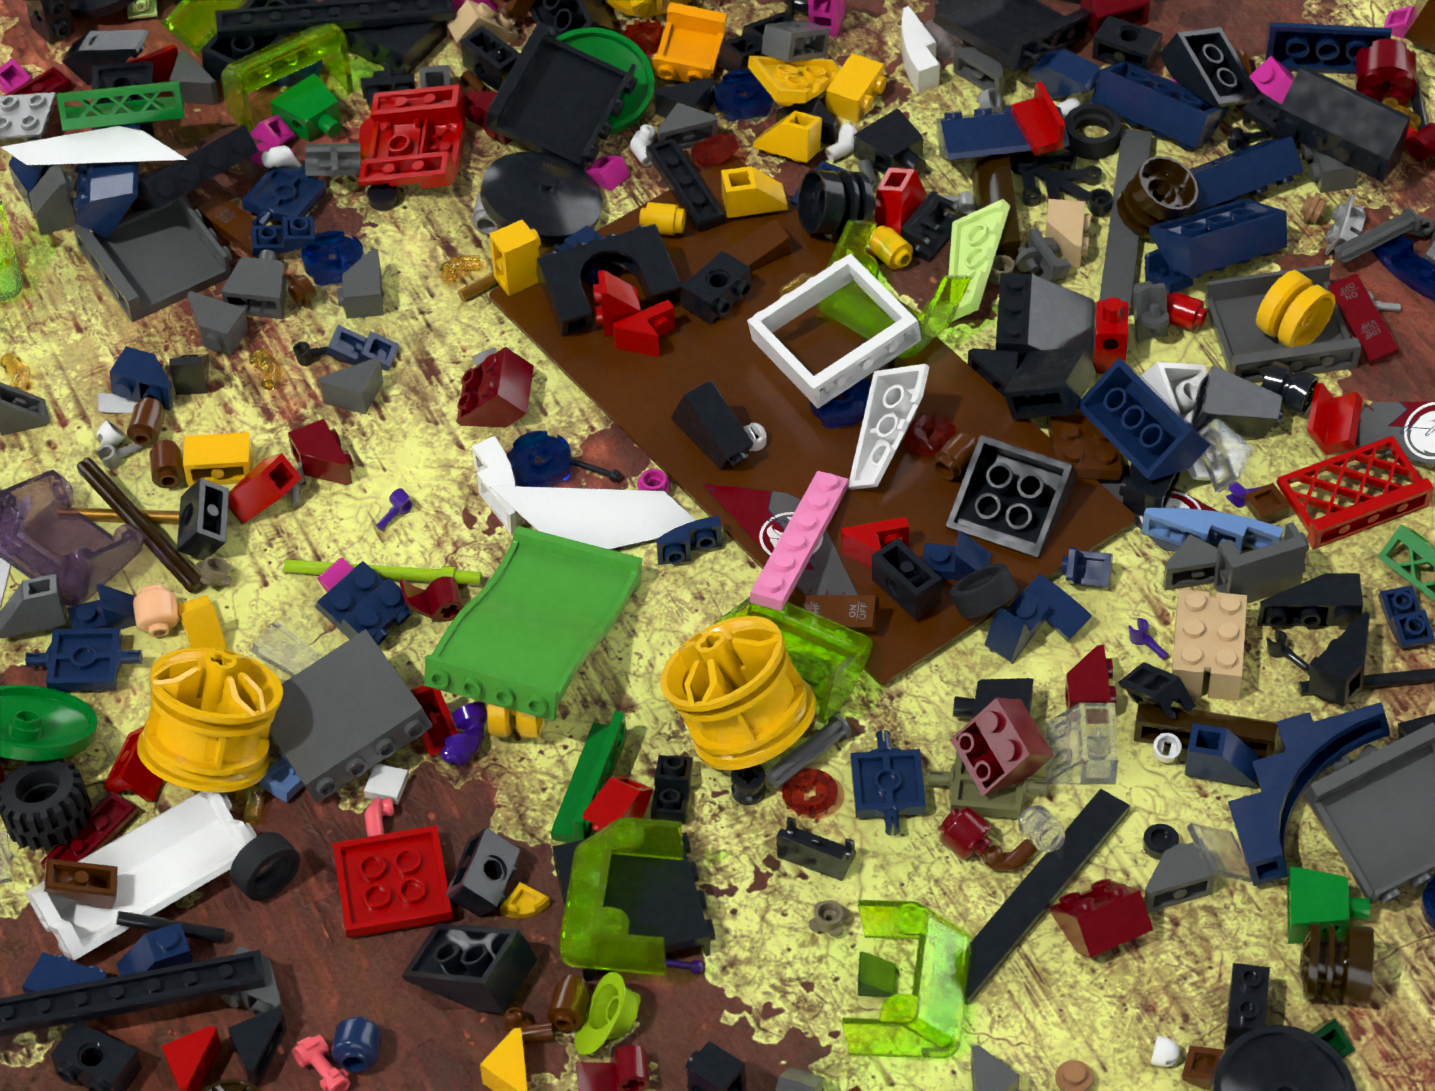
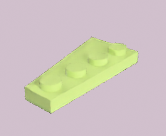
M1004 199L952 222L945 313L952 321L979 310L1010 209V205Z

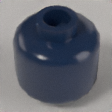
M355 1016L341 1021L336 1026L331 1050L333 1060L347 1072L360 1073L371 1068L377 1063L382 1039L380 1028L374 1022L362 1016Z

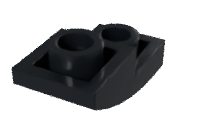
M676 755L658 756L650 822L665 823L677 820L678 824L686 823L693 757Z

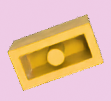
M851 53L825 90L826 109L829 113L858 123L864 113H869L875 97L878 94H882L885 89L887 78L884 77V64Z
M522 219L489 234L494 278L508 296L540 283L536 272L537 258H540L538 247L541 246V240L535 229H530Z
M234 432L184 436L183 468L187 486H192L200 478L218 485L238 484L253 470V449L250 433Z

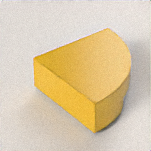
M519 882L500 906V913L503 916L517 919L532 917L544 911L550 905V899L548 896Z

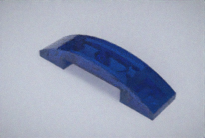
M1400 235L1371 250L1375 257L1397 279L1419 294L1435 301V265L1413 252V242Z

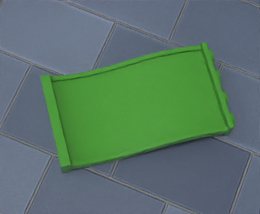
M518 526L513 532V541L491 579L451 622L432 655L426 656L424 686L554 721L557 717V708L578 669L612 629L633 591L636 592L640 587L643 558Z

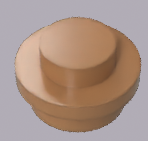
M1316 192L1314 197L1307 196L1300 210L1301 213L1305 214L1303 221L1308 222L1310 220L1316 223L1326 203V200L1320 198L1321 194Z
M1069 1060L1058 1067L1055 1080L1061 1091H1088L1093 1082V1074L1085 1063L1078 1060Z

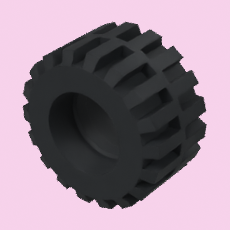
M64 759L28 761L29 764L16 767V771L8 773L4 777L5 782L0 783V815L10 839L13 842H17L18 846L23 848L29 846L31 850H38L40 847L51 849L53 845H63L67 843L66 840L69 838L74 839L78 836V830L85 829L88 824L87 819L91 818L92 804L81 774L71 762L65 763Z

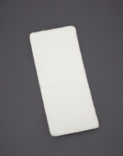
M98 393L99 412L132 413L135 404L139 402L129 398H122L115 394Z

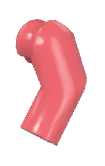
M380 797L374 798L366 809L364 819L367 837L384 834L383 816H392L394 814L393 800L390 797L380 799Z

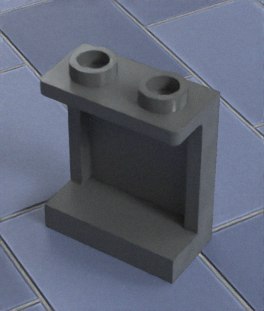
M1294 522L1286 524L1284 541L1239 554L1231 540L1218 543L1213 582L1215 590L1219 593L1247 595L1248 604L1274 596L1301 584L1302 575L1306 569L1305 556L1309 550L1307 537L1303 532L1298 531Z

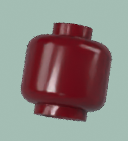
M955 807L938 828L942 832L940 836L941 843L961 859H968L973 854L981 857L992 843V840L987 837L991 831V824L969 807H964L961 810Z

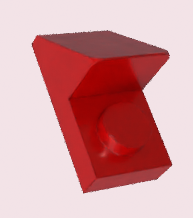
M666 300L612 323L615 347L635 353L660 356L659 336L675 329L674 306L669 300Z
M901 517L841 528L842 554L872 569V554L895 539L899 538L909 548V524L907 518Z

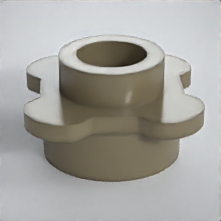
M1006 255L995 256L990 276L988 277L989 283L993 285L1000 284V273L1018 274L1014 270L1015 261Z
M209 556L204 561L196 563L195 568L200 572V581L207 586H218L220 584L229 586L231 584L232 578L228 576L230 566L224 559L217 556Z
M832 900L818 902L814 907V918L809 920L810 930L813 932L823 931L829 933L832 937L840 936L843 933V922L849 917L848 909Z

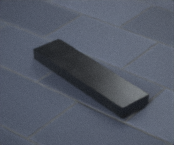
M674 138L646 146V155L682 209H685L686 215L698 232L726 224L725 213Z

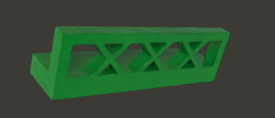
M179 81L57 93L63 131L184 118L185 113L184 97L181 96ZM174 91L173 97L156 98L160 92ZM138 94L144 98V100L126 101L130 95ZM106 97L115 102L95 104L100 98ZM78 101L84 106L66 107L65 102Z
M1400 525L1377 557L1435 601V591L1430 588L1435 586V581L1423 583L1419 580L1418 565L1429 563L1434 567L1435 573V546L1412 528ZM1400 542L1409 547V562L1397 563L1390 557ZM1416 553L1423 559L1417 560ZM1405 567H1411V573Z
M615 711L610 725L593 722L551 830L552 840L570 843L589 838L593 823L583 819L582 816L608 779L613 775L627 738L625 713Z

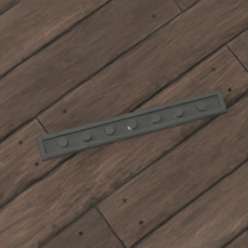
M1122 129L1099 300L1117 297L1121 301H1126L1129 303L1128 315H1130L1140 235L1134 233L1123 223L1118 214L1116 203L1121 191L1133 178L1139 167L1149 158L1152 132Z

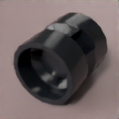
M1274 361L1268 369L1261 387L1282 395L1284 407L1288 411L1302 416L1307 412L1312 403L1315 384H1318L1319 378L1301 371L1294 374L1292 366Z

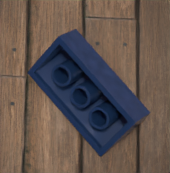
M1270 22L1267 25L1265 61L1272 56L1289 71L1298 72L1300 67L1304 65L1318 73L1356 75V55L1362 47H1364V50L1371 47L1373 41L1391 39L1392 28Z
M1127 61L1101 69L1090 101L1092 104H1101L1111 108L1118 115L1125 117V121L1131 125H1143L1152 129L1151 132L1156 136L1176 139L1180 146L1187 149H1195L1207 144L1230 107L1215 108L1185 86Z
M1011 105L1004 106V111L992 112L991 107L974 109L973 115L962 116V111H950L944 113V118L936 119L939 154L948 160L1031 151L1011 114ZM1056 106L1061 117L1063 118L1061 107ZM1066 127L1063 147L1069 146Z
M141 123L113 125L97 128L103 129L108 127L121 126L141 130ZM139 162L77 164L75 172L78 173V178L74 185L77 195L73 203V209L76 210L75 223L108 238L138 196Z
M1293 137L1264 140L1189 169L1197 181L1199 192L1196 202L1187 213H1197L1214 208V205L1222 202L1223 204H1228L1241 200L1240 195L1248 192L1250 196L1263 193L1268 190L1267 185L1274 182L1279 186L1293 181V175L1303 171Z
M1245 198L1149 226V232L1171 270L1182 273L1186 278H1198L1204 272L1210 270L1221 271L1226 269L1227 265L1248 263L1253 257L1271 256L1275 251L1286 248L1287 212Z
M1118 358L1077 405V408L1149 481L1189 469L1211 446L1140 373L1121 358Z

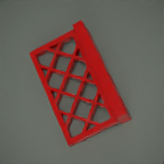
M1393 435L1280 476L1276 482L1308 532L1307 540L1313 550L1429 506L1434 490L1428 478L1422 480ZM1389 448L1395 457L1394 463L1375 458L1376 452ZM1356 460L1368 464L1364 474L1346 468L1347 464ZM1371 466L1390 471L1388 480L1370 476ZM1328 471L1338 474L1339 477L1336 484L1317 479L1319 473ZM1394 473L1407 476L1412 483L1402 486L1391 482ZM1343 476L1362 482L1359 491L1340 486ZM1298 481L1310 485L1307 495L1293 491L1289 484ZM1365 483L1384 489L1383 494L1376 497L1362 492ZM1314 487L1333 492L1330 502L1311 497ZM1337 494L1355 499L1354 505L1347 508L1333 503ZM1307 505L1326 510L1325 516L1312 520L1306 511Z

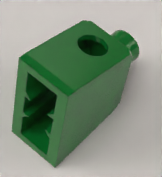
M314 73L270 101L272 116L278 114L293 133L305 141H313L322 134L335 138L342 130L339 102Z
M1290 866L1286 886L1288 944H1298L1304 941L1310 921L1319 922L1320 939H1325L1327 924L1333 923L1336 930V939L1342 940L1349 925V919L1369 920L1370 899L1349 897L1348 879L1345 876Z

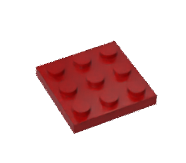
M437 825L332 843L347 938L453 920L450 899L445 896L448 885Z

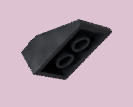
M1221 27L1177 32L1159 54L1174 80L1215 108L1248 104L1260 94Z
M152 61L93 65L92 90L154 84ZM136 94L130 95L126 101L144 100V98ZM106 97L100 98L95 104L115 102ZM157 121L142 122L141 131L157 139ZM93 127V128H91V130H94V129H97V128H102V127Z
M437 923L401 976L404 981L473 1010L503 1013L538 959L519 929Z

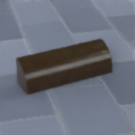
M1009 153L990 155L980 160L971 173L975 210H980L1002 199L1010 205L995 256L1006 255L1015 261L1019 254L1018 249L1020 248L1021 240Z
M1139 701L1133 741L1154 744L1156 737L1160 734L1171 733L1179 738L1181 748L1188 749L1192 723L1230 730L1259 754V759L1273 755L1277 723L1275 721L1194 709L1188 712L1184 708L1171 706V709L1175 712L1176 719H1171L1164 715L1158 704ZM1165 742L1164 746L1171 747V744Z

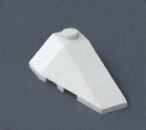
M1168 362L1155 363L1142 376L1191 423L1198 386L1207 374L1205 365ZM1200 433L1211 446L1187 471L1193 480H1218L1221 478L1219 445L1214 440V434Z
M927 364L874 371L848 483V488L851 490L878 487L922 400L929 372Z

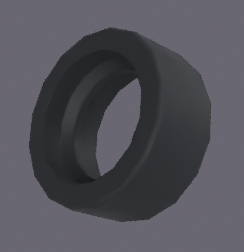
M1089 103L1072 109L1065 117V127L1069 139V146L1066 148L1083 159L1096 160L1113 154L1120 144L1122 122L1119 115L1111 108L1101 104ZM1091 125L1104 128L1109 133L1102 137L1092 138L1083 136L1075 130Z
M997 563L985 566L966 575L951 588L949 594L963 618H974L987 614L1007 603L1017 593L1018 586L1009 568L1005 564Z
M268 832L259 835L248 842L233 860L230 869L231 880L252 901H263L272 898L281 892L298 872L301 862L299 852L278 832ZM271 861V863L264 870L259 872L267 863Z

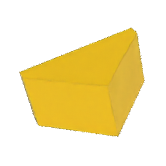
M514 1028L480 1064L482 1083L493 1091H528L521 1028Z

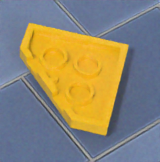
M749 56L748 62L750 71L776 103L783 106H792L794 103H806L823 93L840 71V68L832 59L786 62L773 57Z

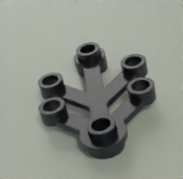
M1031 150L1015 152L1010 160L1011 170L1015 174L1022 176L1024 186L1022 202L1026 206L1035 207L1041 202V191L1035 185L1034 176L1045 182L1048 199L1061 200L1059 191L1061 190L1080 201H1086L1085 204H1087L1088 210L1097 217L1105 216L1112 208V194L1108 190L1099 188L1089 192L1071 182L1083 180L1089 186H1096L1101 183L1102 170L1098 166L1091 165L1086 168L1076 169L1077 156L1074 153L1065 152L1061 155L1038 157V155L1034 156ZM1059 166L1060 170L1051 171L1047 168Z

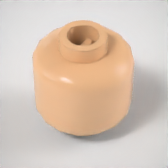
M146 586L134 598L135 622L139 630L149 633L152 637H162L169 634L170 629L178 624L179 611L176 596L172 591L167 590L165 586Z

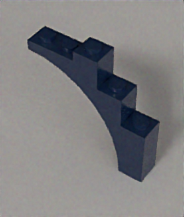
M1382 702L1314 722L1310 712L1276 722L1284 752L1252 761L1261 792L1228 801L1253 886L1288 877L1284 856L1286 831L1292 812L1310 784L1324 770L1344 755L1364 744L1390 735Z

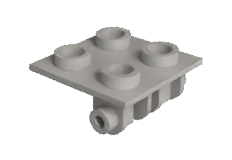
M56 93L0 96V139L23 138L25 142L41 140L42 135L47 132V127L50 123L49 117L54 112L52 105Z

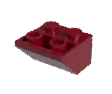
M1081 0V8L1092 13L1088 30L1093 37L1108 15L1139 26L1148 24L1150 0Z
M504 347L497 353L490 354L475 368L468 369L461 380L462 390L457 404L458 414L456 423L461 426L506 428L526 415L534 365L507 347Z
M995 698L950 739L982 796H989L1031 777L1054 756L1021 699Z
M1109 878L1092 883L1091 889L1081 894L1079 892L1066 894L1059 898L1060 903L1049 907L1052 916L1074 950L1090 958L1153 930L1141 891L1124 883L1112 881Z

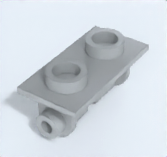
M1353 194L1344 204L1340 202L1332 214V219L1335 221L1325 237V240L1328 241L1325 255H1328L1336 246L1358 236L1362 231L1366 213L1363 207L1353 205L1355 198Z

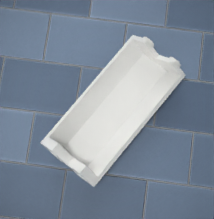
M199 791L78 861L118 867L117 897L112 909L96 907L44 892L45 881L24 893L47 932L51 931L54 933L62 953L75 961L131 928L116 925L118 910L148 916L155 914L230 870L238 852L248 842L256 838L257 835L249 823L244 824L243 821L232 818L229 812L232 809V805L224 792Z

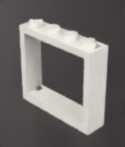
M851 253L841 260L834 262L815 277L809 278L804 284L783 295L778 301L757 312L747 320L751 338L755 344L817 408H820L922 340L918 320ZM854 280L895 323L813 376L772 333Z

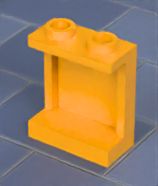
M669 2L665 29L658 52L653 57L654 76L664 80L691 82L711 77L713 79L721 43H723L726 34L727 13Z

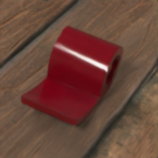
M1435 123L1427 124L1406 140L1407 150L1414 159L1424 161L1435 153Z
M439 577L433 580L426 590L413 586L403 578L399 581L406 605L420 615L440 621H451L464 608L457 581L452 577Z
M627 1045L617 1049L614 1052V1062H576L579 1091H645L650 1086L647 1053L643 1047L638 1045Z

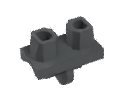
M360 143L305 144V175L331 176V178H337L338 175H359Z
M1030 229L1027 243L1018 249L1019 254L1015 260L1018 269L1023 272L1031 271L1035 276L1052 283L1056 279H1066L1071 269V264L1067 258H1057L1055 256L1058 251V244L1054 238H1044L1038 229Z
M1151 281L1135 284L1133 289L1135 339L1137 342H1142L1151 337L1168 336L1169 314L1167 313L1165 284H1153Z

